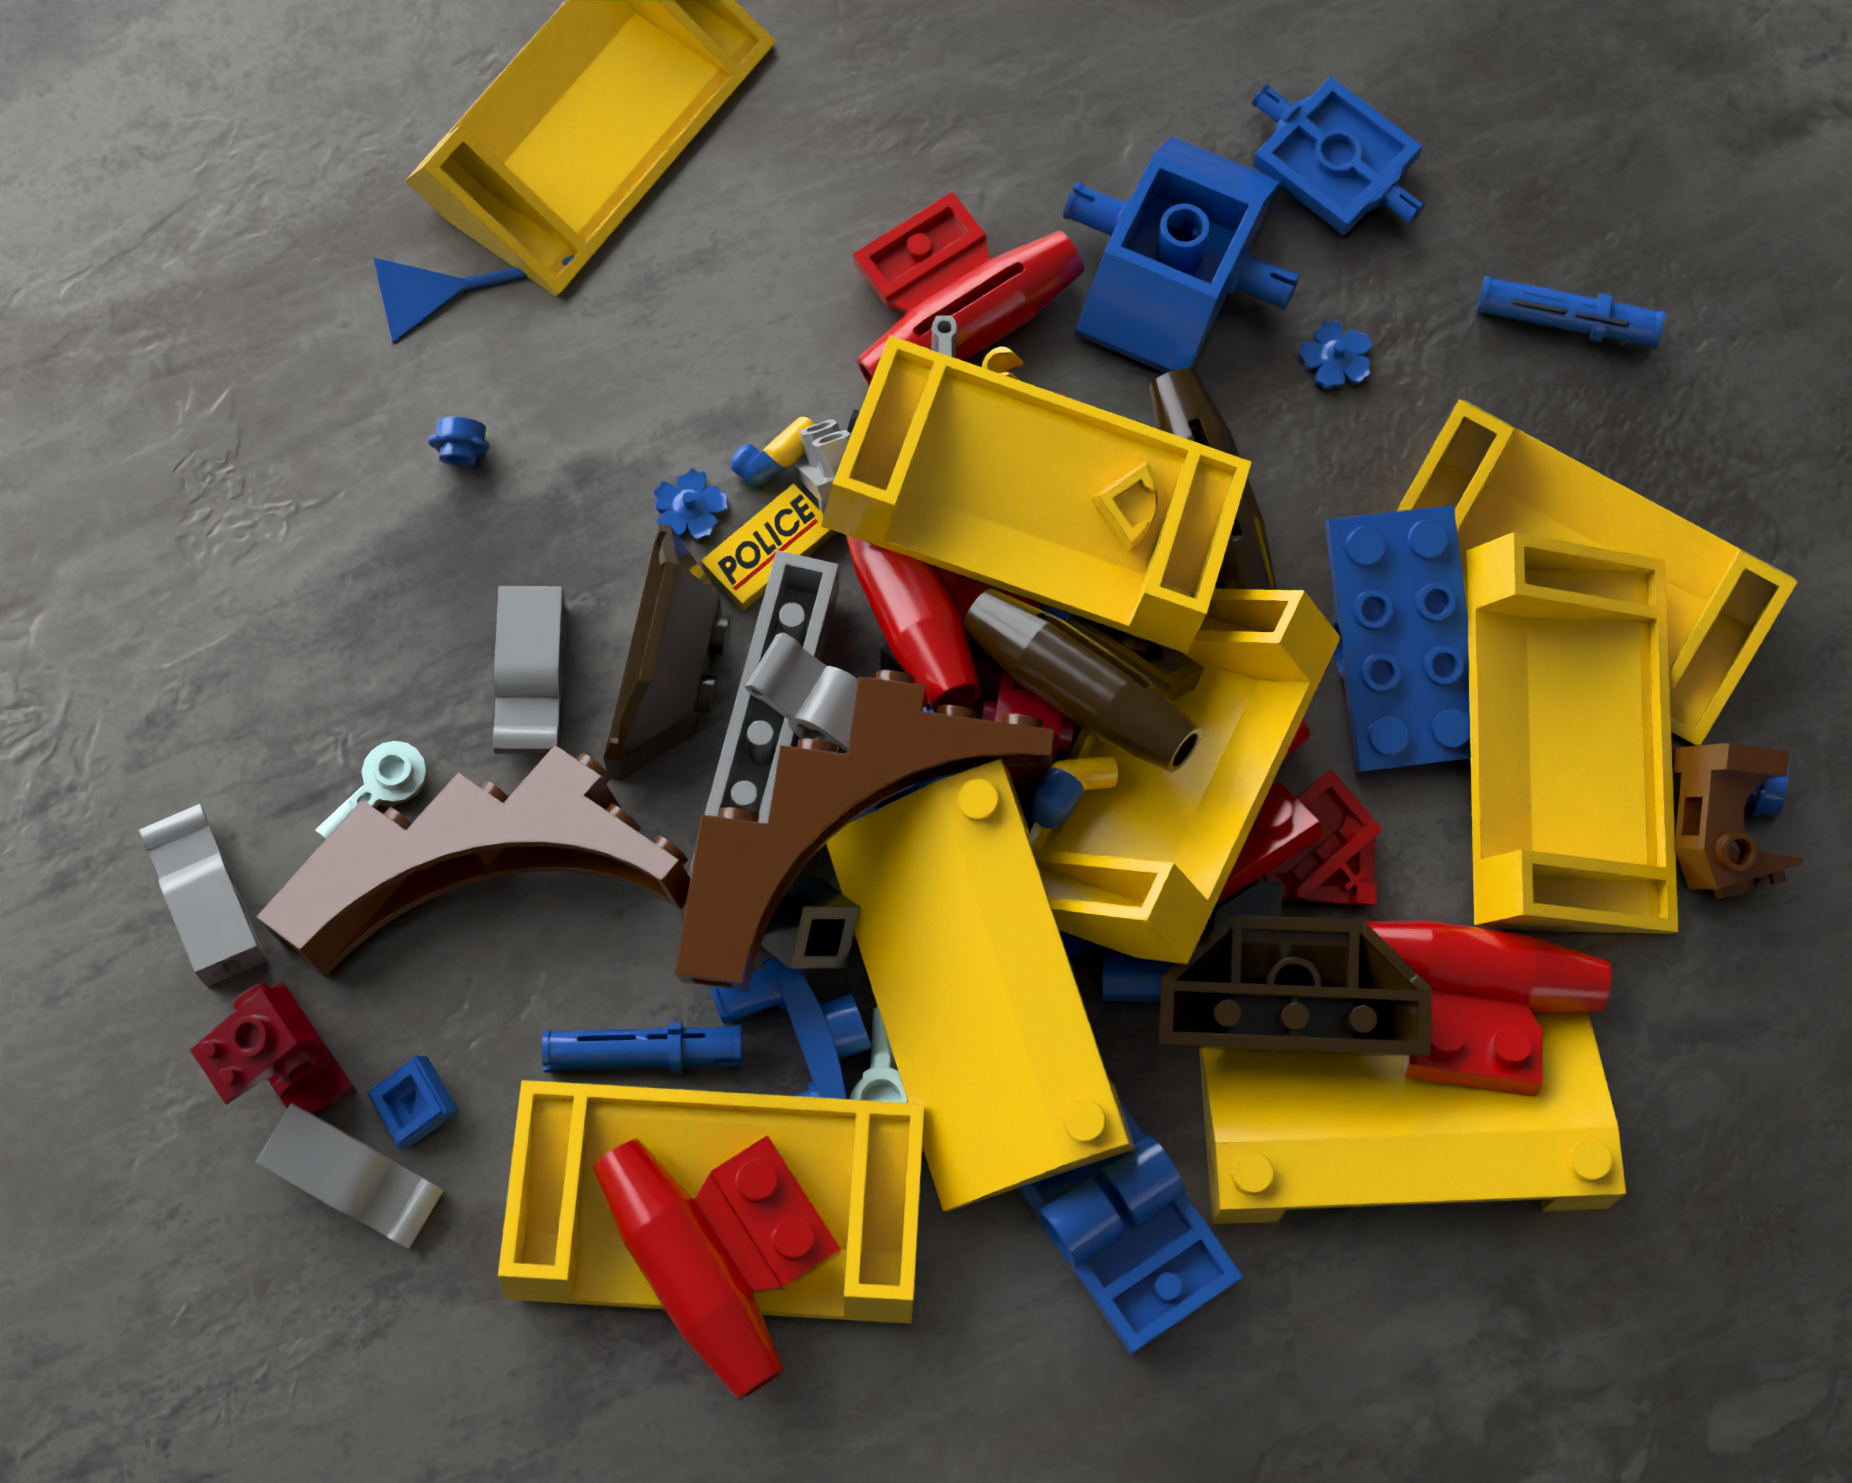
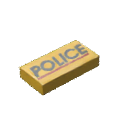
M793 483L701 560V567L742 611H745L765 594L776 550L809 557L833 537L835 531L821 526L824 517L823 513Z

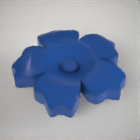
M1325 320L1321 328L1315 331L1313 336L1314 342H1302L1299 358L1305 364L1307 371H1317L1315 377L1316 385L1329 390L1332 388H1342L1345 380L1353 385H1360L1369 378L1370 371L1368 367L1370 360L1364 356L1371 351L1373 343L1369 340L1368 333H1358L1356 330L1350 329L1343 338V331L1339 321L1329 322Z
M691 468L686 474L677 477V487L668 482L661 481L658 488L653 490L656 510L662 513L656 521L657 527L658 523L671 525L679 538H683L688 529L691 537L697 542L710 538L712 531L718 526L716 516H720L728 511V495L720 492L716 485L706 488V473L704 471H696L694 468Z

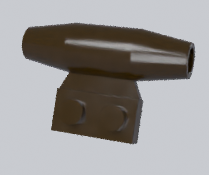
M1182 368L1161 375L1150 383L1149 392L1156 429L1241 458L1230 429L1194 369ZM1247 476L1215 585L1218 589L1277 590L1265 522Z
M988 589L983 592L968 610L964 619L963 629L980 648L1018 685L1100 741L1171 773L1179 770L1195 751L1200 741L1202 730L1173 700L1196 688L1204 667L1180 651L1077 615L1069 617L1068 622L1059 617L995 589Z

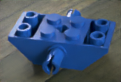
M1172 136L1153 153L1132 197L1128 198L1126 202L1117 200L1086 187L1081 182H1077L1073 187L1075 194L1070 193L1066 202L1063 218L1071 219L1109 235L1111 239L1103 253L1076 326L1075 335L1159 371L1168 373L1177 369L1193 367L1228 293L1233 294L1238 289L1276 305L1279 309L1285 311L1290 301L1289 298H1292L1300 274L1292 273L1252 256V249L1250 248L1280 188L1281 181Z

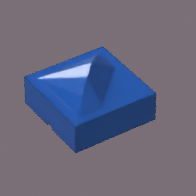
M428 1056L413 1057L396 1070L393 1075L388 1076L367 1092L398 1149L411 1148L459 1112Z

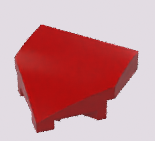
M1330 769L1296 796L1319 821L1321 838L1288 858L1265 875L1268 877L1267 881L1283 883L1282 901L1374 906L1377 899V884H1373L1376 836L1380 835V823H1373V817L1333 769Z

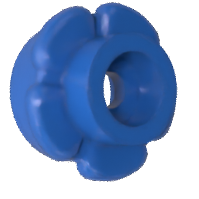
M444 417L438 419L435 435H431L428 438L429 446L436 448L439 452V460L456 466L476 464L477 456L485 455L490 448V444L485 440L486 426L479 421L463 417Z
M1788 769L1787 777L1770 778L1757 786L1748 796L1746 804L1752 805L1751 813L1754 818H1759L1761 813L1780 815L1786 794Z

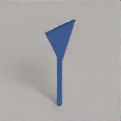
M575 255L565 258L562 264L566 266ZM373 257L393 343L461 291L527 277L524 271L514 267L467 278H459Z

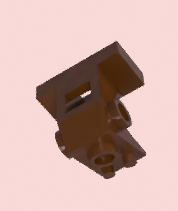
M1734 743L1672 748L1673 774L1681 775L1674 849L1688 889H1714L1716 898L1732 897L1754 890L1752 879H1754L1755 885L1770 882L1771 885L1786 882L1784 870L1802 865L1803 858L1776 855L1761 850L1757 847L1755 840L1747 834L1744 827V808L1748 796L1757 786L1770 778L1787 777L1789 751ZM1732 841L1737 843L1739 851L1730 845Z

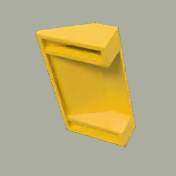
M566 0L405 182L449 223L512 267H518L524 271L528 278L554 296H557L776 41L735 0ZM575 255L567 265L562 264L565 258Z
M889 335L833 480L821 526L1187 654L1206 617L1252 462ZM1147 460L1157 482L1156 512L1146 535L1128 552L1092 501V498L1098 492Z
M1462 399L1458 400L1397 511L1454 505L1466 607V551L1512 532L1664 559L1671 732L1696 746L1703 743L1797 584V580L1794 577Z
M1516 532L1467 550L1474 925L1545 932L1677 933L1678 907L1676 852L1674 849L1675 824L1665 560Z
M1214 589L1206 617L1188 653H1183L1204 667V670L1195 689L1173 700L1202 730L1201 738L1195 751L1179 770L1173 773L1168 772L1100 741L1082 728L1067 759L1100 756L1114 757L1118 766L1116 786L1114 788L1085 790L1074 811L1066 818L1062 826L1055 829H1047L1035 821L1030 831L1031 835H1028L1060 931L1135 958L1188 964L1341 638L1304 590Z
M1001 759L938 780L850 822L826 843L842 895L860 907L854 933L908 1103L924 1104L922 1147L943 1212H948L1136 1149L1115 1085L1107 1077L1028 839V835L1031 834L1011 774Z
M1589 1012L1533 1014L1538 1025L1543 1026L1542 1085L1536 1097L1403 1077L1404 1056H1349L1199 1048L1212 1224L1278 1222L1286 1209L1541 1200L1542 1211L1608 1209L1626 1194L1618 1124Z
M522 1080L498 1272L506 1300L664 1309L623 1243L593 1166L613 1149L630 1140L639 1138L694 1199L711 1170L768 1135L841 1248V1252L785 1290L753 1293L761 1314L912 1324L924 1104Z

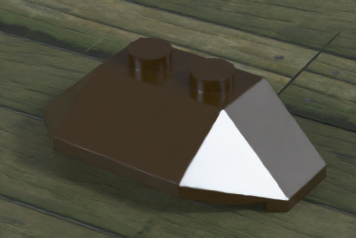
M658 523L641 602L603 757L606 770L610 774L611 779L623 780L696 734L701 712L711 714L715 703L718 677L711 676L710 671L714 654L725 655L731 619L722 617L720 594L671 525Z
M1229 914L1196 945L1188 964L1176 963L1161 977L1159 1045L1231 1051L1349 1056H1431L1432 987L1419 974L1417 975L1364 920Z

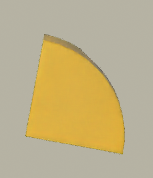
M1147 460L1098 492L1092 498V501L1128 552L1146 535L1156 512L1157 482Z

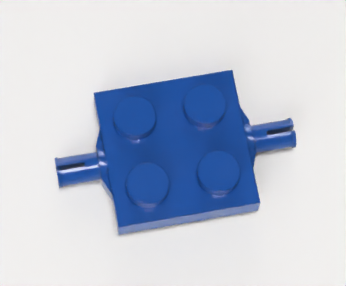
M1330 76L1311 96L1295 104L1290 103L1268 84L1264 85L1262 90H1259L1255 95L1252 105L1268 115L1278 125L1275 133L1255 153L1253 166L1263 174L1281 181V188L1343 236L1368 211L1377 208L1381 204L1406 221L1408 225L1414 221V218L1416 219L1425 204L1401 188L1398 182L1400 177L1419 158L1422 145Z

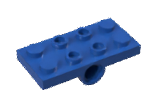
M1454 505L1326 520L1324 524L1336 613L1332 620V627L1341 637L1333 655L1337 672L1340 678H1344L1355 772L1471 758L1468 615Z
M1120 1101L1136 1149L1017 1188V1190L1129 1355L1132 1356L1240 1282L1243 1275L1185 1194L1184 1182L1169 1156L1155 1139L1149 1135L1145 1137Z

